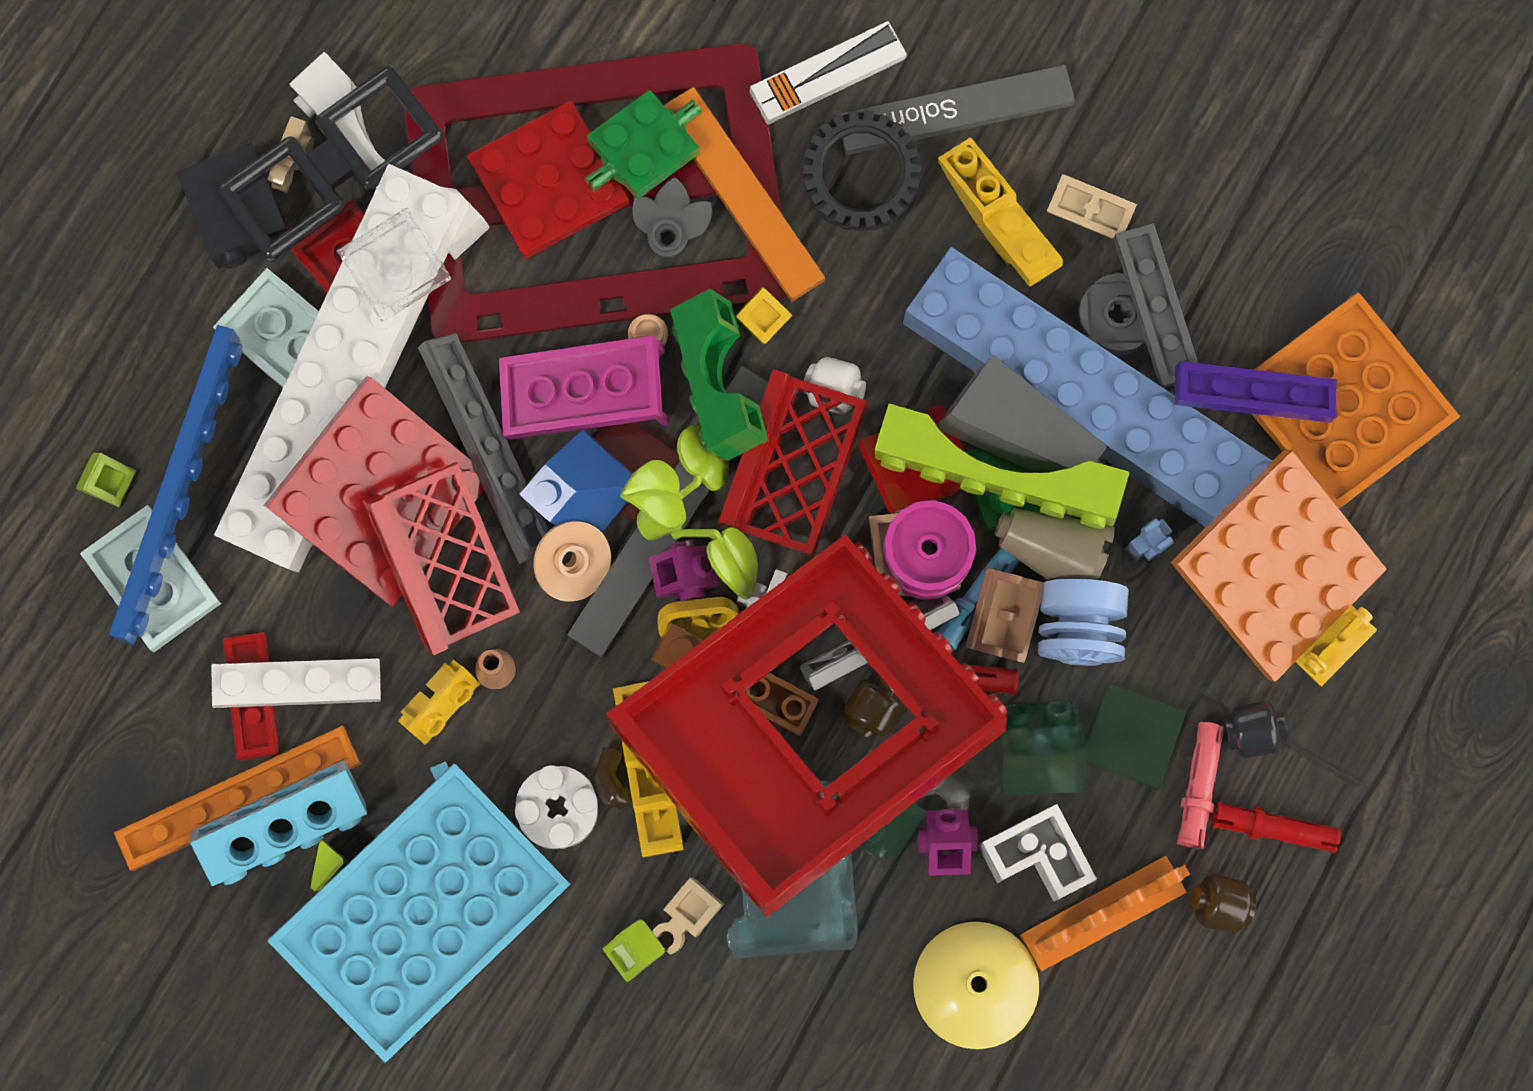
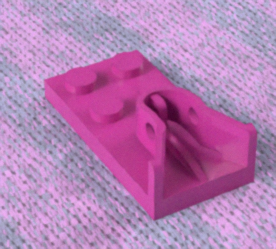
M646 336L499 358L503 436L507 439H517L653 419L663 426L670 425L669 417L662 412L659 358L665 353V346L654 336Z

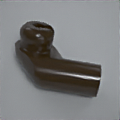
M603 747L593 776V785L602 803L610 808L622 809L629 804L631 799L630 790L623 788L616 776L623 753Z

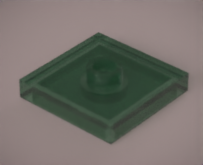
M1109 683L1106 686L1080 761L1159 790L1186 711Z

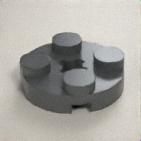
M1116 273L1101 277L1094 285L1089 287L1081 299L1078 308V322L1081 332L1111 354L1124 355L1135 352L1139 348L1144 347L1146 341L1125 274ZM1114 305H1121L1123 312H1129V318H1125L1121 324L1115 323V320L1108 315V313L1113 311Z

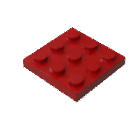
M572 100L467 155L470 165L525 260L629 205L626 193L615 179L609 180L597 189L596 192L587 184L585 177L592 174L603 164L598 153L588 143L587 135L590 134V131Z

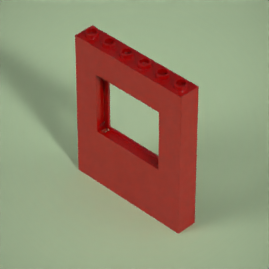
M846 534L607 713L611 728L765 918H768L1006 731L1007 717L1005 715L1007 710L1002 702L994 694L986 695L978 686L980 681L973 669L966 663L960 665L951 655L953 650L944 636L939 632L933 634L924 624L926 619L920 609L913 602L905 603L898 595L899 588L892 577L886 572L880 574L871 564L873 559L868 550L860 542L854 545ZM835 624L915 716V719L825 788L744 691L831 625ZM924 726V730L920 733L918 730ZM838 793V797L833 800L832 797Z

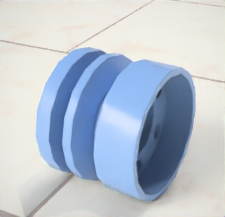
M1056 579L1044 582L1040 611L1043 614L1058 618V622L1039 626L1040 635L1050 639L1038 643V654L1048 659L1059 660L1062 663L1082 666H1095L1102 663L1125 660L1124 646L1113 642L1125 640L1126 632L1121 628L1108 625V622L1127 617L1128 588L1117 583L1091 579Z

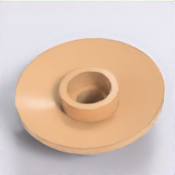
M568 521L553 527L541 539L534 555V573L537 582L547 594L561 601H578L592 595L610 570L611 550L607 539L599 529L582 521ZM571 551V560L567 564H563L564 555Z

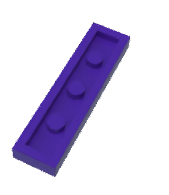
M1180 361L1175 366V405L1331 423L1336 419V379Z

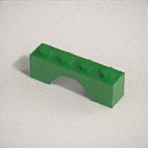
M708 289L670 309L674 322L672 333L676 342L680 345L683 357L681 368L689 380L692 391L690 402L692 408L698 414L701 426L699 437L705 449L726 460H730L768 441L759 405L739 393H726L723 386L722 365L731 345L740 336L731 301L712 289Z

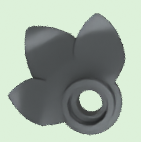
M672 178L660 189L654 201L645 197H640L638 200L635 198L632 216L636 226L648 234V243L657 255L674 257L684 250L688 240L699 237L706 231L712 217V204L707 201L690 204V199L684 186L678 179ZM671 231L675 234V240L672 244L666 245L661 242V236L664 232Z

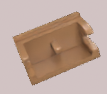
M986 568L966 647L1025 663L1043 596L1044 583Z

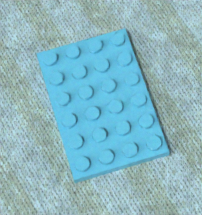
M453 763L268 939V942L386 1063L551 904L570 883L468 776Z

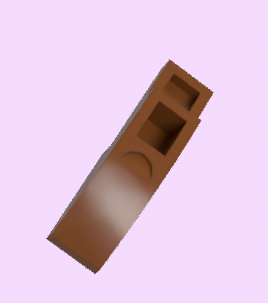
M670 623L650 661L666 669L704 640ZM768 673L744 691L771 724L798 736H801L819 700L771 673Z

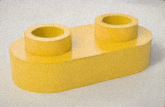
M725 597L673 602L660 610L657 617L658 631L662 637L668 624L672 623L705 640L739 614V610L732 600Z

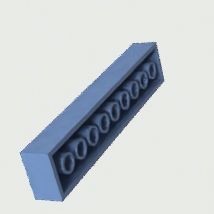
M952 247L906 310L903 321L905 326L972 371L976 372L992 355L997 357L1105 444L1107 448L1101 455L1102 458L1118 469L1130 472V477L1205 527L1272 462V460L1194 408L1175 405V396Z

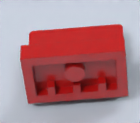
M943 404L930 407L924 414H928L937 426L945 415L946 410ZM942 432L957 448L965 452L960 439ZM880 433L864 437L858 442L859 449L883 500L892 514L900 512L916 502L936 501L952 496L961 489V483L947 479L942 484L931 482L921 478V472L905 468L904 472H897L882 467L880 465L881 460L875 459V447Z

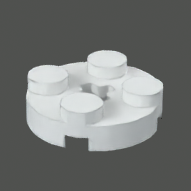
M546 766L531 774L521 785L516 797L515 816L521 830L533 843L546 849H565L581 843L594 829L598 819V799L592 784L580 772L565 766ZM559 797L565 798L564 807L568 810L567 814L564 817L558 814L554 819L548 816L550 809L546 805L548 800L556 801Z

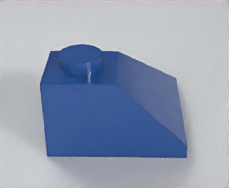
M582 430L540 469L519 495L556 526L568 521H582L593 525L603 533L628 503V501L620 497V494L633 473L588 432Z

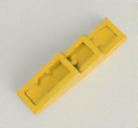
M648 682L613 688L616 706ZM622 741L642 856L648 857L684 850L675 805Z

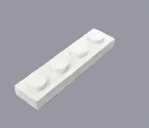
M379 658L211 664L213 708L381 701Z

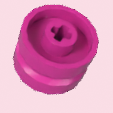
M935 500L916 502L902 509L889 525L881 551L883 569L892 577L899 590L905 595L920 600L941 598L955 591L966 578L976 552L975 534L967 518L952 505ZM922 545H928L929 550L935 548L937 552L927 555L923 552Z

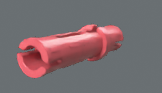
M1209 722L1198 723L1197 740L1193 753L1186 798L1181 799L1180 805L1183 808L1177 844L1184 847L1204 849L1209 814L1213 813L1215 806L1212 803V793L1218 768L1221 742L1225 727L1219 726V724Z

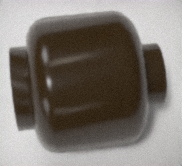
M879 677L877 682L870 679L861 680L846 702L844 712L849 717L846 723L869 739L874 740L877 735L886 737L892 732L906 707L883 679Z
M1211 874L1200 885H1196L1193 888L1190 906L1195 910V916L1200 925L1223 932L1236 933L1252 922L1256 911V897L1251 893L1246 882Z

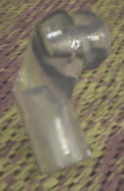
M951 775L924 795H939L947 801L948 809L967 810L969 807L968 799L970 798L968 788Z

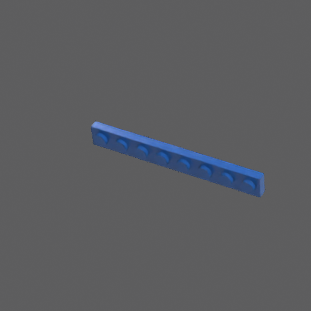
M217 324L109 635L118 641L134 645L137 636L142 637L147 628L149 614L146 613L150 598H155L158 595L162 584L163 576L159 573L164 558L169 559L173 553L176 543V535H173L177 521L178 519L183 520L187 513L190 499L186 495L191 481H197L201 473L203 459L200 458L204 443H210L216 429V420L213 417L218 404L223 405L227 398L229 382L226 380L231 366L236 367L241 358L242 344H240L239 337L231 328Z

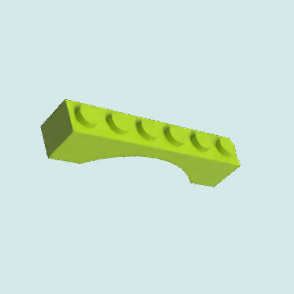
M888 404L875 447V459L881 460L880 465L889 470L904 472L905 468L921 472L920 477L931 482L942 484L947 479L961 483L960 488L969 493L984 495L986 490L1000 494V500L1005 503L1024 506V503L1027 502L1041 506L1040 511L1049 516L1064 518L1066 513L1080 517L1081 524L1095 529H1104L1105 525L1114 526L1130 473L1093 461H1087L1072 468L1049 473H1019L998 469L976 460L957 448L938 429L928 414Z

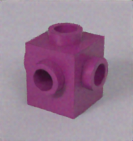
M693 541L677 542L670 545L669 550L649 558L657 597H680L681 602L702 599L705 597L704 591L719 586L717 573L708 558L707 546H694Z
M944 809L925 811V828L917 829L918 853H926L928 875L971 874V852L978 851V833L976 826H969L967 810Z

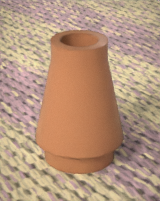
M490 649L483 652L475 664L477 680L489 689L504 688L513 680L516 671L515 662L511 655L501 649ZM489 660L493 662L499 660V665L495 670H488L486 668V663Z

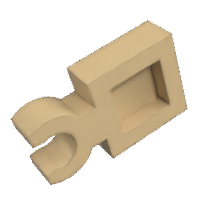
M290 117L281 141L288 136H293L307 153L311 152L314 138L311 137L312 134L306 121ZM290 156L272 167L268 176V181L272 182L271 187L285 193L290 188L294 170L299 169Z
M690 877L663 909L672 919L669 922L656 926L652 933L658 939L664 931L671 932L674 936V943L667 952L670 955L676 953L684 945V933L688 931L694 937L698 936L722 908L724 903L694 877Z

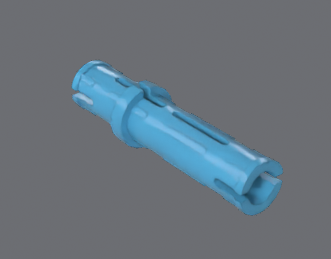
M1001 547L981 571L963 598L958 597L954 601L960 614L944 622L939 630L936 631L944 636L952 650H956L957 645L971 628L986 568L1011 574L1020 562V560Z

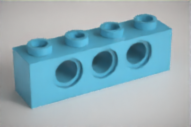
M342 760L192 830L190 844L212 887L221 882L229 885L241 880L247 875V870L259 864L267 867L279 862L286 856L285 852L298 846L306 849L316 845L323 840V834L336 828L344 831L356 826L362 821V816L367 814L366 802L345 760ZM315 801H325L331 808L326 814L317 816L311 814L308 811V807ZM276 819H286L292 824V827L285 833H276L270 829L269 825ZM238 837H247L254 845L247 851H237L231 846V842Z

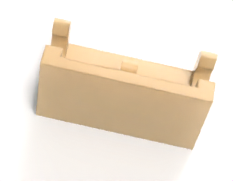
M1062 174L1047 212L1113 239L1115 234L1126 231L1137 204Z

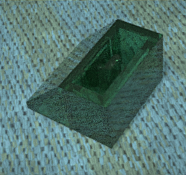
M1052 701L1046 703L1013 702L1003 704L1007 710L1005 715L1007 717L1006 731L996 738L997 769L1002 795L1085 792L1087 748L1076 701Z

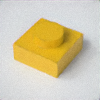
M763 287L735 315V318L762 344H766L792 314Z

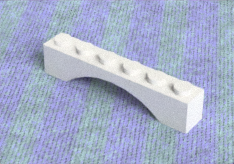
M325 52L290 83V86L298 94L293 101L309 118L315 113L317 115L356 88L352 80ZM361 105L335 122L370 170H373L385 161L376 152L366 132ZM444 188L462 196L456 189ZM465 198L464 200L469 207L449 246L448 252L455 260L490 228L484 218Z

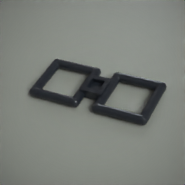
M390 66L384 67L316 116L315 123L327 140L314 150L307 153L295 137L288 136L218 186V196L267 260H276L340 214L345 208V203L335 188L355 175L365 189L372 190L379 185L388 164L402 169L442 140V130L394 68ZM388 86L423 134L376 168L370 170L335 122ZM290 156L325 204L272 241L237 192Z

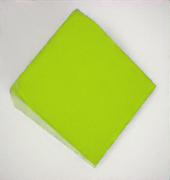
M93 453L76 489L120 507L136 470L102 453Z
M323 840L319 843L311 888L315 892H319L349 863L338 851Z
M642 919L623 930L603 948L605 954L627 982L665 952L661 943Z

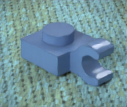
M1163 518L1160 521L1153 519L1141 528V534L1132 540L1124 550L1133 562H1136L1142 556H1145L1149 561L1174 543L1173 539L1169 536L1172 530Z

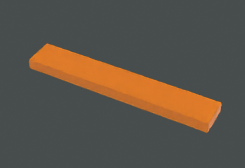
M693 87L665 104L664 107L675 113L689 103L690 100H694L696 105L698 104L702 114L684 125L686 132L700 147V154L693 158V160L787 297L793 302L825 282V276Z
M340 726L114 832V835L129 870L135 871L190 845L191 831L342 760H345L349 770L361 765V762L345 727Z

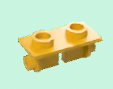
M1351 605L1295 662L1320 687L1323 686L1377 631L1370 623V620L1373 618L1372 615L1363 607L1356 610Z
M454 659L448 665L444 663L426 684L435 694L429 699L419 691L410 703L401 710L403 716L398 722L426 745L432 737L438 735L443 730L445 723L456 710L470 700L473 691L480 683Z

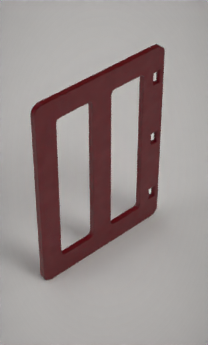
M741 43L417 86L410 89L443 132V138L440 142L411 162L412 174L440 187L456 189L484 218L489 226L504 223L484 187L476 186L457 189L452 185L445 131L448 124L552 110L571 100L575 106L635 99L649 90L657 96L686 92L693 87L695 90L720 88L724 91L732 143L782 214L769 126L749 92L750 86L762 80L758 54L748 44ZM404 109L408 143L423 134V132ZM692 159L642 197L654 201L660 189L672 178H676L681 182L687 191L689 199L715 196L717 193ZM620 183L629 199V205L623 208L633 207L634 195L625 185ZM746 237L748 254L743 258L481 294H469L466 292L462 256L460 255L455 260L448 253L428 295V303L434 337L439 338L457 334L461 343L629 321L644 314H652L657 317L671 315L670 309L708 289H712L723 296V284L746 282L748 293L724 296V298L731 301L732 306L746 305L763 287L776 300L784 299L787 295ZM624 298L626 310L601 313L600 301ZM501 315L503 327L478 330L477 318Z

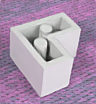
M1057 804L982 842L978 846L997 883L1035 865L1053 902L1097 880Z

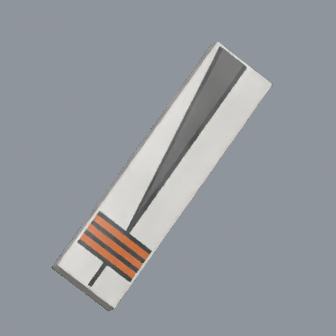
M889 21L750 86L749 92L767 125L905 60L907 54Z

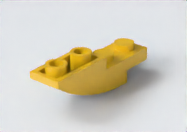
M971 137L938 158V162L985 237L1005 264H1012L1029 287L1063 266L1062 257L1017 203L1014 190Z

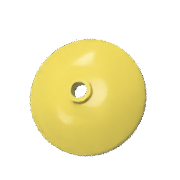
M966 922L947 928L927 944L915 967L913 991L920 1015L935 1034L956 1046L969 1049H984L1005 1043L1025 1027L1037 1004L1039 979L1031 954L1016 936L990 923ZM976 976H980L986 981V988L981 993L975 992L971 987V981Z

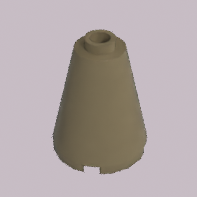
M1013 508L1010 514L1003 513L1001 515L994 535L1000 537L998 545L1048 581L1056 579L1099 580L1109 556L1104 553V541L1113 542L1115 528L1105 525L1104 529H1095L1081 524V519L1067 516L1058 518L1042 512Z

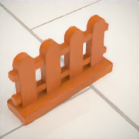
M1164 856L1020 934V937L1031 954L1039 972H1042L1187 893L1181 881L1190 873L1185 865L1173 869L1167 856Z

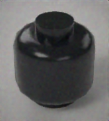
M1269 701L1238 705L1233 708L1231 717L1225 718L1231 750L1237 749L1238 753L1244 758L1277 753L1281 747L1280 738L1288 737L1284 712L1276 713L1274 706Z

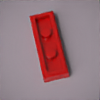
M264 632L223 638L226 664L269 662L267 636ZM275 706L231 707L236 758L238 761L280 755Z

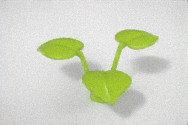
M700 424L691 425L681 432L677 442V452L685 470L694 475L693 481L679 491V478L674 469L664 461L652 460L642 465L632 474L624 486L620 497L640 510L637 516V526L640 533L647 540L654 541L668 534H671L675 540L681 537L712 538L713 541L707 546V554L713 569L738 596L748 600L753 595L758 572L757 555L749 539L741 531L733 527L723 530L721 534L716 529H682V525L686 521V512L682 499L695 490L701 482L711 491L720 489L726 483L729 475V461L706 450L699 437Z

